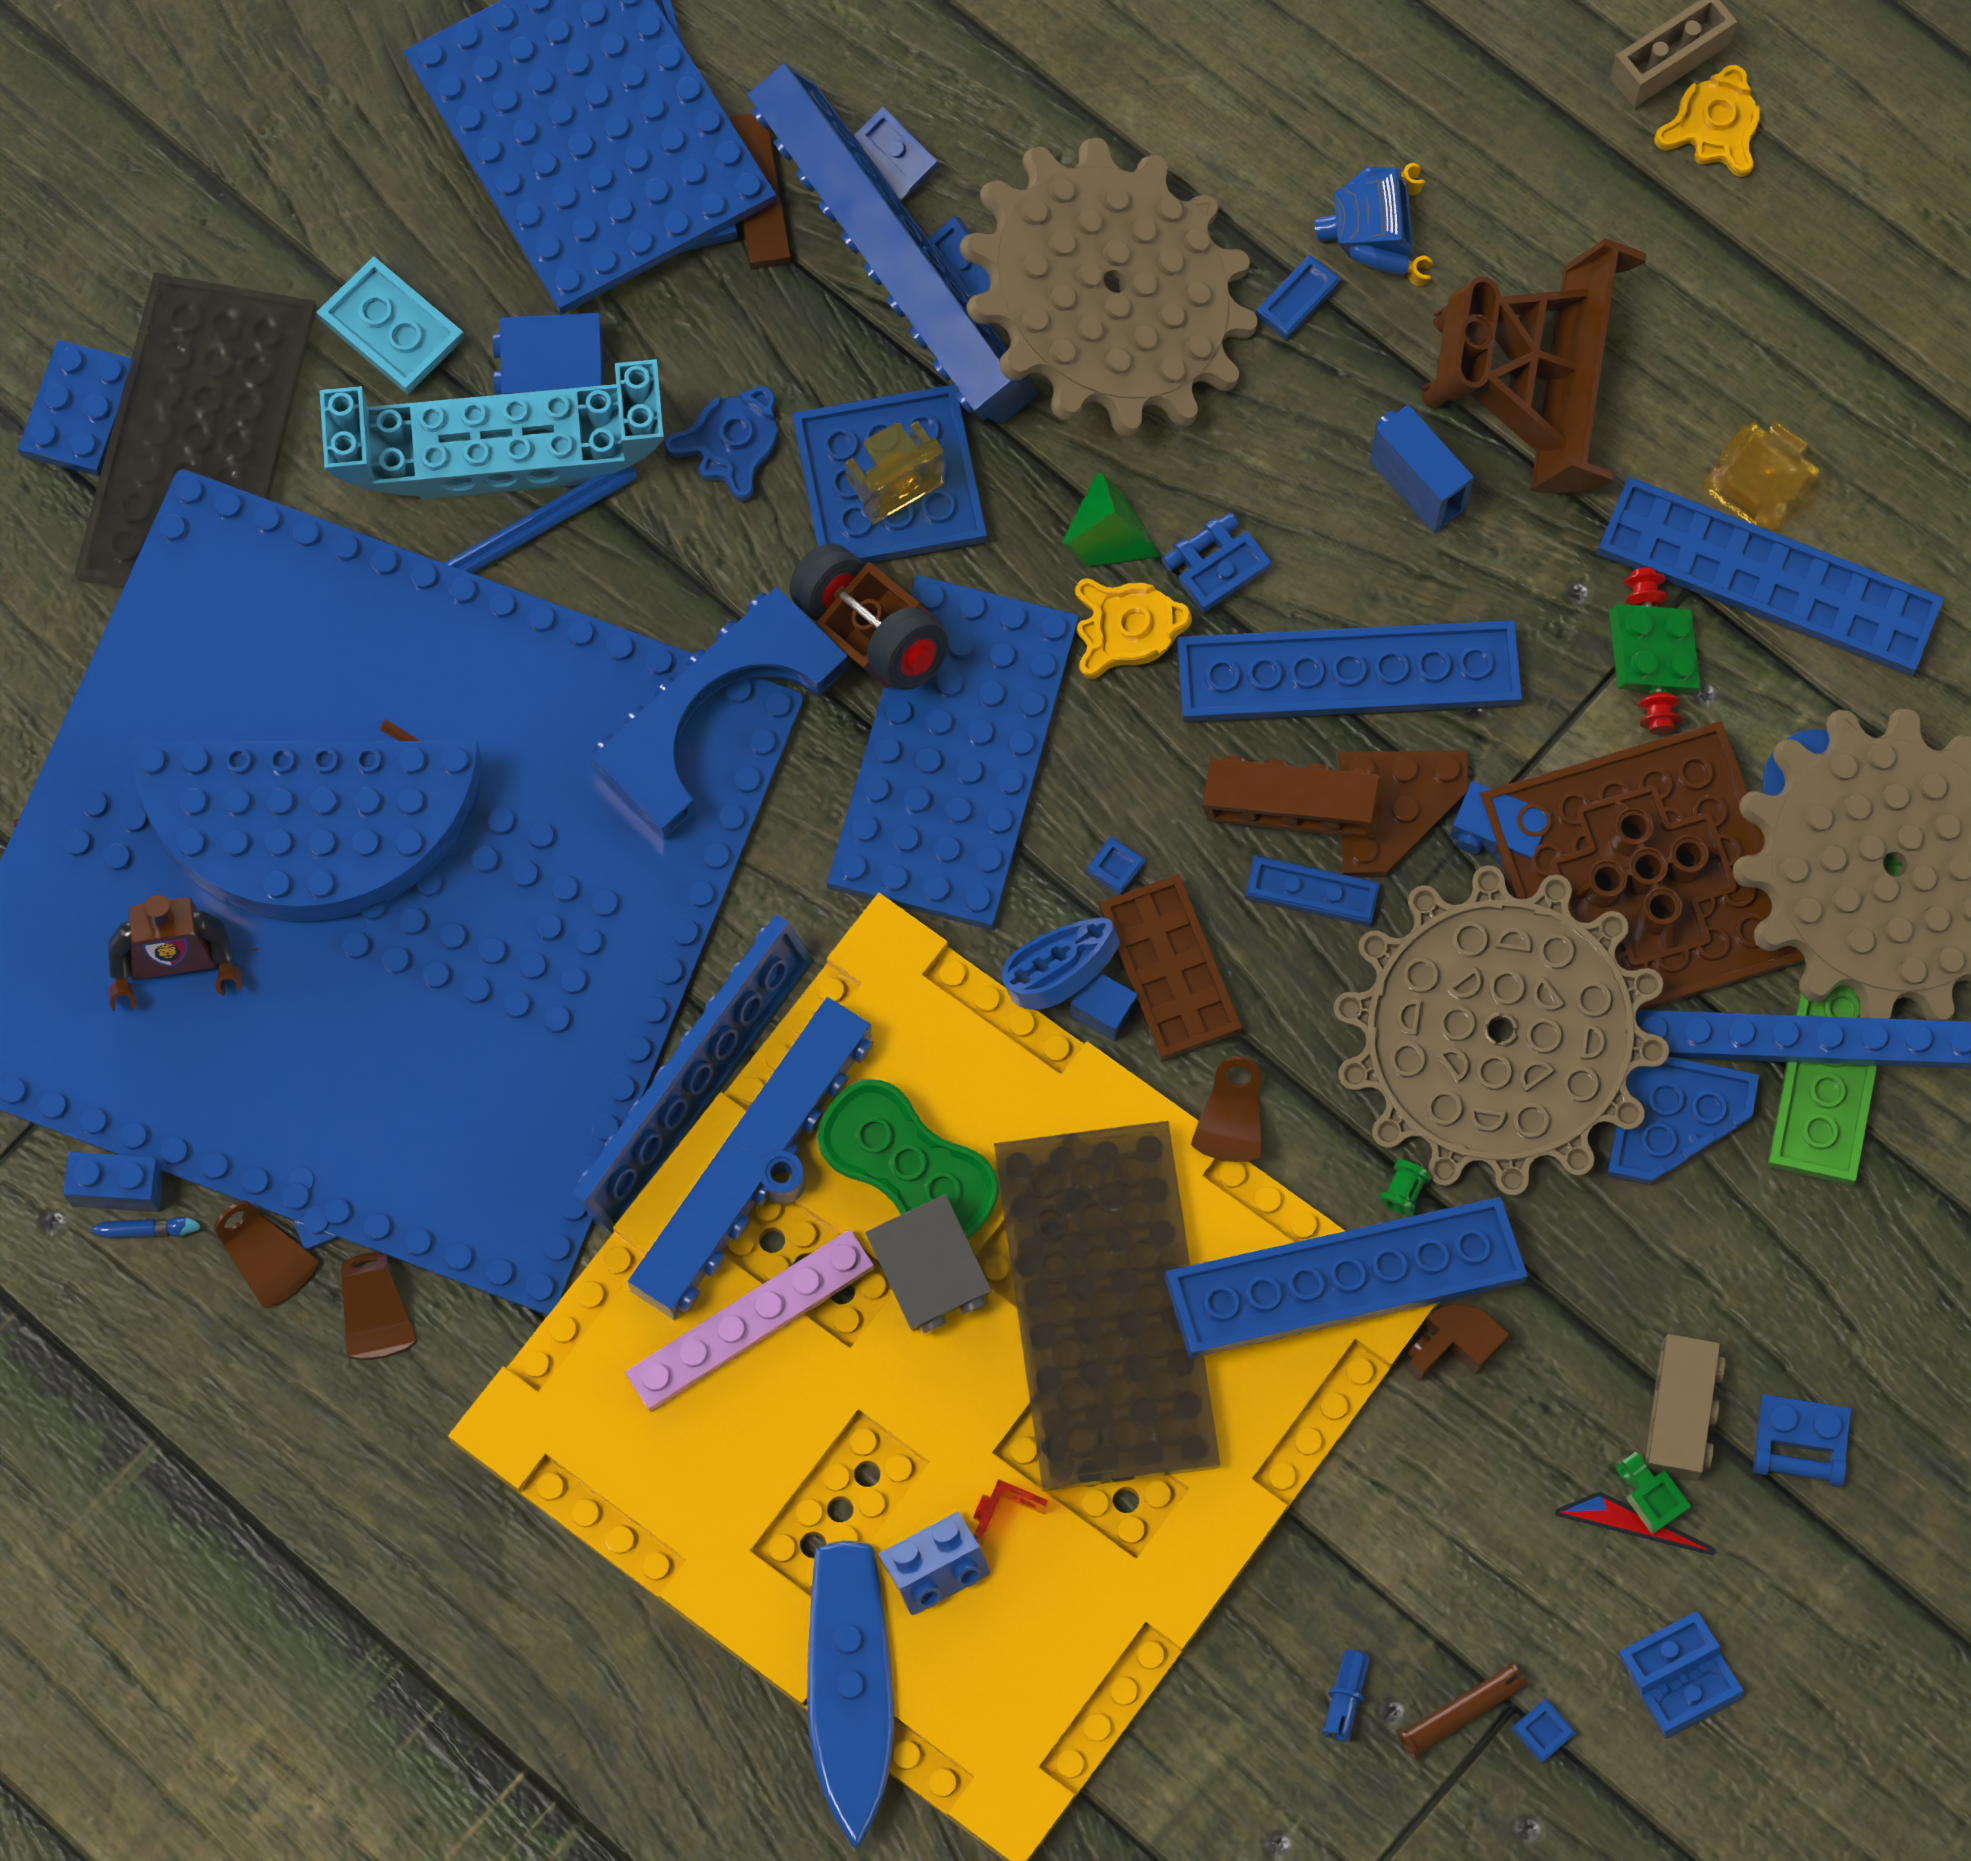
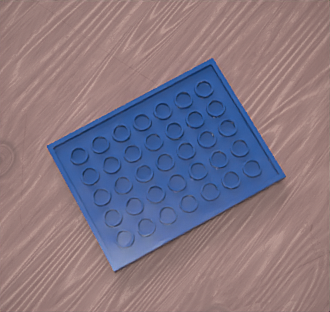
M501 0L403 50L407 63L560 315L777 202L776 193L655 0Z

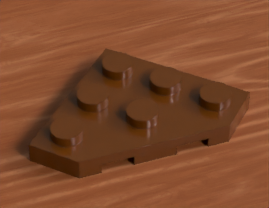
M1467 750L1339 752L1338 771L1349 772L1352 768L1368 769L1380 776L1384 789L1376 839L1341 835L1342 875L1356 878H1385L1397 866V863L1412 848H1415L1453 807H1456L1465 798L1468 791Z

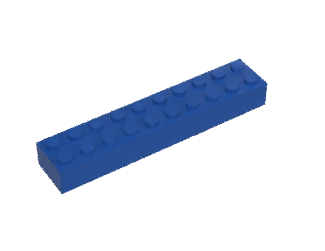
M783 63L747 95L755 105V108L751 110L754 117L765 129L768 130L771 127L778 137L774 141L777 149L787 160L794 159L800 168L796 172L800 181L811 192L813 190L817 191L822 198L818 205L823 213L833 223L836 221L840 223L845 230L841 235L843 241L855 254L860 252L868 262L864 266L866 273L878 286L883 283L891 294L886 298L889 305L900 317L906 315L913 325L909 330L910 334L923 349L929 347L936 357L932 364L938 373L946 381L952 379L959 389L955 396L961 405L969 413L975 411L983 420L989 418L1002 425L1040 393L1028 376L1019 381H1013L1002 374L999 361L1008 350L990 324H978L969 317L966 306L970 296L815 82Z

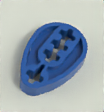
M1100 917L1057 928L1023 945L1007 959L1002 969V981L1011 1000L1019 1007L1034 1010L1052 1007L1065 1001L1087 985L1109 963L1120 945L1119 936L1112 921Z

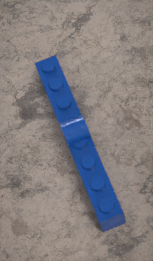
M826 997L627 1281L630 1292L675 1320L680 1311L687 1313L696 1302L700 1294V1290L697 1287L704 1276L707 1274L712 1277L717 1272L725 1258V1254L722 1251L732 1238L737 1241L742 1236L750 1222V1218L747 1215L756 1202L762 1205L768 1198L777 1204H788L800 1197L804 1190L805 1179L802 1163L797 1157L800 1147L796 1144L805 1131L812 1134L818 1127L824 1114L821 1108L830 1096L835 1099L845 1088L849 1080V1076L846 1073L854 1061L860 1064L868 1055L874 1043L870 1040L872 1037L870 1023L829 997ZM779 1172H787L791 1175V1178L784 1183H778L773 1180L774 1175Z

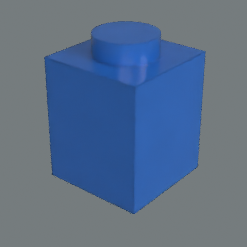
M1099 972L1087 985L1068 998L1071 1001L1070 1017L1115 1041L1136 1007L1137 993Z

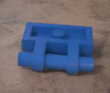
M1230 512L1218 520L1212 518L1203 524L1202 531L1188 540L1182 538L1173 544L1172 551L1161 558L1164 566L1169 571L1174 570L1181 564L1189 568L1179 575L1178 582L1203 614L1271 569L1272 562L1248 531H1245L1235 539L1230 536L1229 532L1239 526L1238 521ZM1211 544L1218 546L1219 549L1205 559H1202L1198 554Z

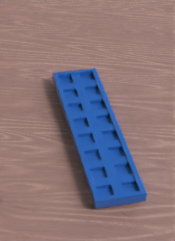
M1629 476L1597 551V554L1634 569L1654 568L1656 573L1663 574L1666 581L1910 676H1913L1944 599L1941 596Z

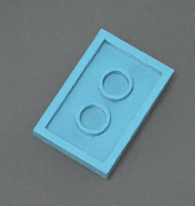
M374 256L316 312L318 319L407 395L465 339L461 329Z

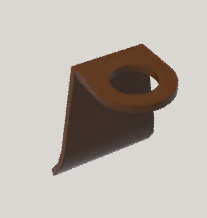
M1241 1056L1226 1058L1218 1065L1213 1090L1191 1142L1192 1147L1202 1154L1219 1160L1247 1162L1261 1157V1124L1258 1095L1262 1074L1259 1066L1254 1061ZM1232 1067H1243L1250 1072L1251 1080L1242 1085L1234 1084L1228 1080L1226 1072Z
M244 1200L234 1203L215 1222V1234L224 1245L263 1308L277 1305L297 1292L312 1276L318 1265V1261L309 1252L261 1216L249 1201ZM243 1211L241 1219L229 1228H224L225 1223L233 1214Z
M377 1252L365 1253L345 1261L341 1266L347 1357L357 1360L385 1358L403 1352L415 1345L417 1339L388 1269L387 1256ZM364 1261H376L367 1267L354 1268L356 1264Z

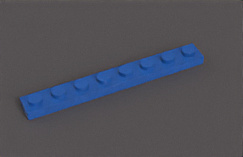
M1638 1010L1635 1016L1638 1027L1648 1034L1662 1037L1669 1046L1668 1056L1675 1058L1971 1069V1022L1656 1010Z

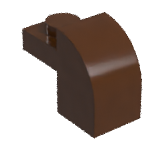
M1464 1304L1441 1307L1427 1317L1423 1326L1433 1337L1430 1339L1426 1334L1423 1335L1408 1352L1412 1359L1409 1362L1407 1371L1420 1382L1448 1352H1451L1476 1375L1503 1347L1509 1333L1488 1314L1476 1307Z

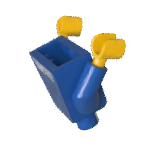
M1410 163L1405 166L1403 172L1398 167L1364 168L1345 187L1338 189L1334 193L1335 214L1315 219V230L1319 242L1338 239L1340 247L1355 262L1399 276H1404L1407 273L1408 279L1413 285L1418 287L1427 285L1432 277L1419 273L1417 268L1430 269L1433 265L1432 260L1428 256H1419L1414 261H1409L1408 257L1414 255L1409 195L1419 194L1425 183L1422 179L1414 180L1411 178L1419 177L1422 170L1417 163Z

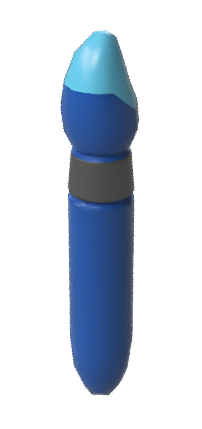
M181 1216L170 1220H120L96 1224L93 1226L92 1232L102 1238L155 1237L169 1234L174 1237H180L198 1231L200 1224L194 1219Z

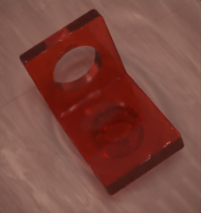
M998 1479L991 1497L983 1494L976 1508L973 1519L979 1521V1524L974 1534L975 1540L979 1545L983 1546L1003 1498H1007L1044 1515L1048 1509V1500Z

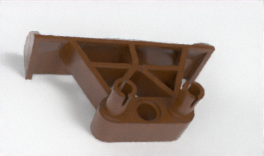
M1605 238L1564 266L1561 289L1557 292L1501 297L1499 288L1493 280L1483 276L1472 279L1450 296L1446 306L1434 313V316L1437 318L1433 319V324L1439 332L1443 333L1436 379L1422 387V390L1426 391L1421 393L1422 401L1426 406L1436 409L1448 400H1461L1469 394L1475 397L1536 451L1530 488L1532 491L1574 493L1598 489L1612 483L1614 472L1587 463L1615 274L1629 271L1644 264L1646 253ZM1557 311L1551 354L1540 350L1545 312ZM1494 340H1496L1508 359L1512 361L1490 371ZM1510 375L1509 387L1500 379ZM1536 377L1547 380L1541 416L1531 408Z

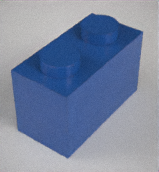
M1471 781L1449 837L1456 839L1457 847L1468 853L1478 854L1480 850L1496 855V862L1502 866L1500 856L1496 850L1498 843L1480 796L1481 792L1491 790V788ZM1506 794L1492 798L1491 800L1509 851L1527 859L1533 858L1542 835L1537 837L1528 836L1520 830L1517 823L1519 811L1528 803ZM1531 808L1523 813L1522 824L1530 832H1539L1545 828L1547 817L1540 809Z
M68 1152L63 1195L72 1207L159 1212L164 1173L159 1170L160 1163L156 1157Z

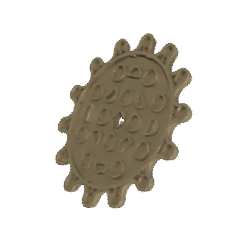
M1091 138L1082 142L1079 147V162L1076 168H1068L1061 165L1045 147L1030 148L1025 152L1022 159L1024 169L1029 178V184L1025 190L1012 188L999 180L987 182L981 188L980 199L982 204L993 213L997 221L995 233H971L961 240L960 252L968 262L984 268L991 280L990 287L986 292L976 294L968 301L966 308L969 317L978 324H998L1008 332L1010 347L999 361L1002 374L1013 381H1019L1032 373L1046 376L1053 386L1051 408L1055 416L1060 420L1072 421L1078 417L1086 403L1097 402L1107 409L1112 428L1122 437H1133L1139 432L1142 422V409L1148 405L1161 407L1174 424L1181 427L1190 426L1196 420L1198 406L1192 393L1193 384L1206 382L1220 391L1227 392L1232 390L1238 383L1239 370L1224 353L1223 340L1229 337L1247 339L1256 331L1257 317L1255 313L1234 302L1228 291V284L1230 282L1242 279L1248 273L1250 265L1248 255L1242 250H1227L1215 245L1208 234V226L1217 216L1218 205L1216 200L1209 195H1199L1188 202L1174 197L1166 185L1167 162L1159 155H1150L1142 158L1134 172H1127L1120 169L1113 162L1109 147L1101 138ZM1104 277L1118 278L1120 280L1118 282L1120 293H1114L1107 289L1104 284Z
M1900 708L1894 711L1889 717L1885 734L1878 738H1873L1866 734L1852 712L1837 710L1827 718L1826 728L1829 735V744L1824 752L1814 754L1798 741L1791 739L1782 740L1775 746L1773 758L1785 777L1783 790L1777 795H1767L1762 792L1752 791L1744 795L1740 801L1739 808L1742 816L1761 829L1765 843L1763 849L1758 854L1742 856L1735 861L1732 873L1739 885L1747 888H1758L1767 893L1772 904L1769 916L1761 921L1754 930L1755 942L1759 948L1769 952L1786 946L1795 947L1801 951L1805 957L1806 967L1799 981V989L1801 994L1811 1002L1824 1000L1835 987L1843 985L1850 987L1858 995L1860 1018L1890 1019L1894 1003L1898 999L1909 998L1919 1005L1925 1020L1950 1021L1954 1014L1953 986L1960 981L1971 983V737L1958 735L1948 743L1946 748L1936 751L1927 746L1922 739L1920 718L1913 710ZM1886 855L1896 858L1898 862H1902L1903 866L1900 867L1899 876H1891L1884 869L1883 861Z
M1487 865L1475 872L1472 881V894L1466 902L1459 905L1448 904L1434 888L1421 885L1413 889L1408 897V905L1415 921L1413 929L1408 935L1402 938H1393L1380 931H1369L1361 937L1359 952L1375 968L1376 982L1372 988L1365 992H1345L1335 1000L1334 1013L1342 1023L1355 1025L1364 1032L1366 1046L1358 1056L1342 1063L1338 1075L1341 1084L1349 1090L1374 1088L1385 1097L1386 1109L1372 1128L1373 1139L1378 1145L1384 1148H1393L1409 1137H1421L1430 1144L1432 1149L1428 1171L1432 1175L1431 1179L1436 1184L1442 1186L1452 1185L1458 1180L1463 1168L1468 1163L1483 1161L1493 1168L1497 1187L1500 1191L1509 1196H1516L1527 1188L1530 1165L1540 1156L1548 1155L1556 1158L1563 1168L1574 1176L1587 1174L1594 1165V1155L1587 1139L1589 1131L1594 1125L1601 1122H1609L1624 1130L1637 1128L1644 1119V1108L1627 1091L1626 1078L1635 1068L1658 1067L1662 1065L1668 1058L1669 1046L1662 1037L1642 1031L1636 1023L1635 1016L1638 1008L1661 994L1663 979L1653 969L1645 968L1628 971L1621 968L1617 963L1615 950L1618 944L1626 937L1629 929L1628 921L1621 913L1609 911L1602 914L1595 921L1581 923L1576 921L1568 910L1572 887L1567 878L1562 875H1550L1542 881L1534 896L1528 899H1517L1508 893L1504 875L1500 869ZM1496 1020H1506L1513 1027L1512 1036L1506 1041H1501V1043L1493 1040L1488 1034L1489 1026Z

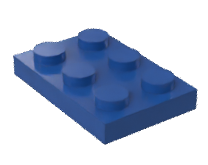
M57 339L17 449L20 456L100 476L139 367L136 359Z

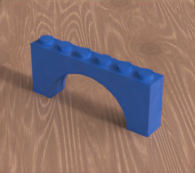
M777 586L768 595L762 592L756 596L748 605V613L737 623L734 620L727 623L717 634V642L707 651L700 649L694 653L685 665L687 669L676 679L670 677L665 680L655 691L654 695L656 698L645 708L640 705L631 711L624 720L625 726L616 735L608 734L603 737L592 751L594 753L591 757L593 770L664 840L695 812L694 800L683 787L676 771V751L686 723L707 698L730 684L757 677H775L789 680L805 687L819 697L848 670V656Z

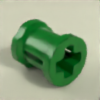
M1397 1160L1394 1165L1396 1173L1387 1192L1381 1193L1379 1200L1389 1210L1411 1217L1416 1212L1414 1204L1424 1184H1429L1432 1175L1419 1165L1406 1160Z

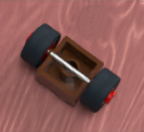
M827 543L811 550L796 566L790 581V595L795 605L816 621L815 624L847 656L885 688L889 689L890 686L901 690L914 689L926 683L939 670L948 650V637L942 628L943 624L872 563L868 562L865 565L845 547L835 543Z

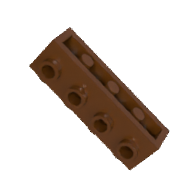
M1228 755L1223 759H1210L1202 806L1208 821L1376 839L1384 789L1380 776L1364 768H1352L1348 772L1332 770L1323 764H1309L1307 767L1290 766L1287 762L1276 759L1267 760L1265 763L1249 762L1240 756Z

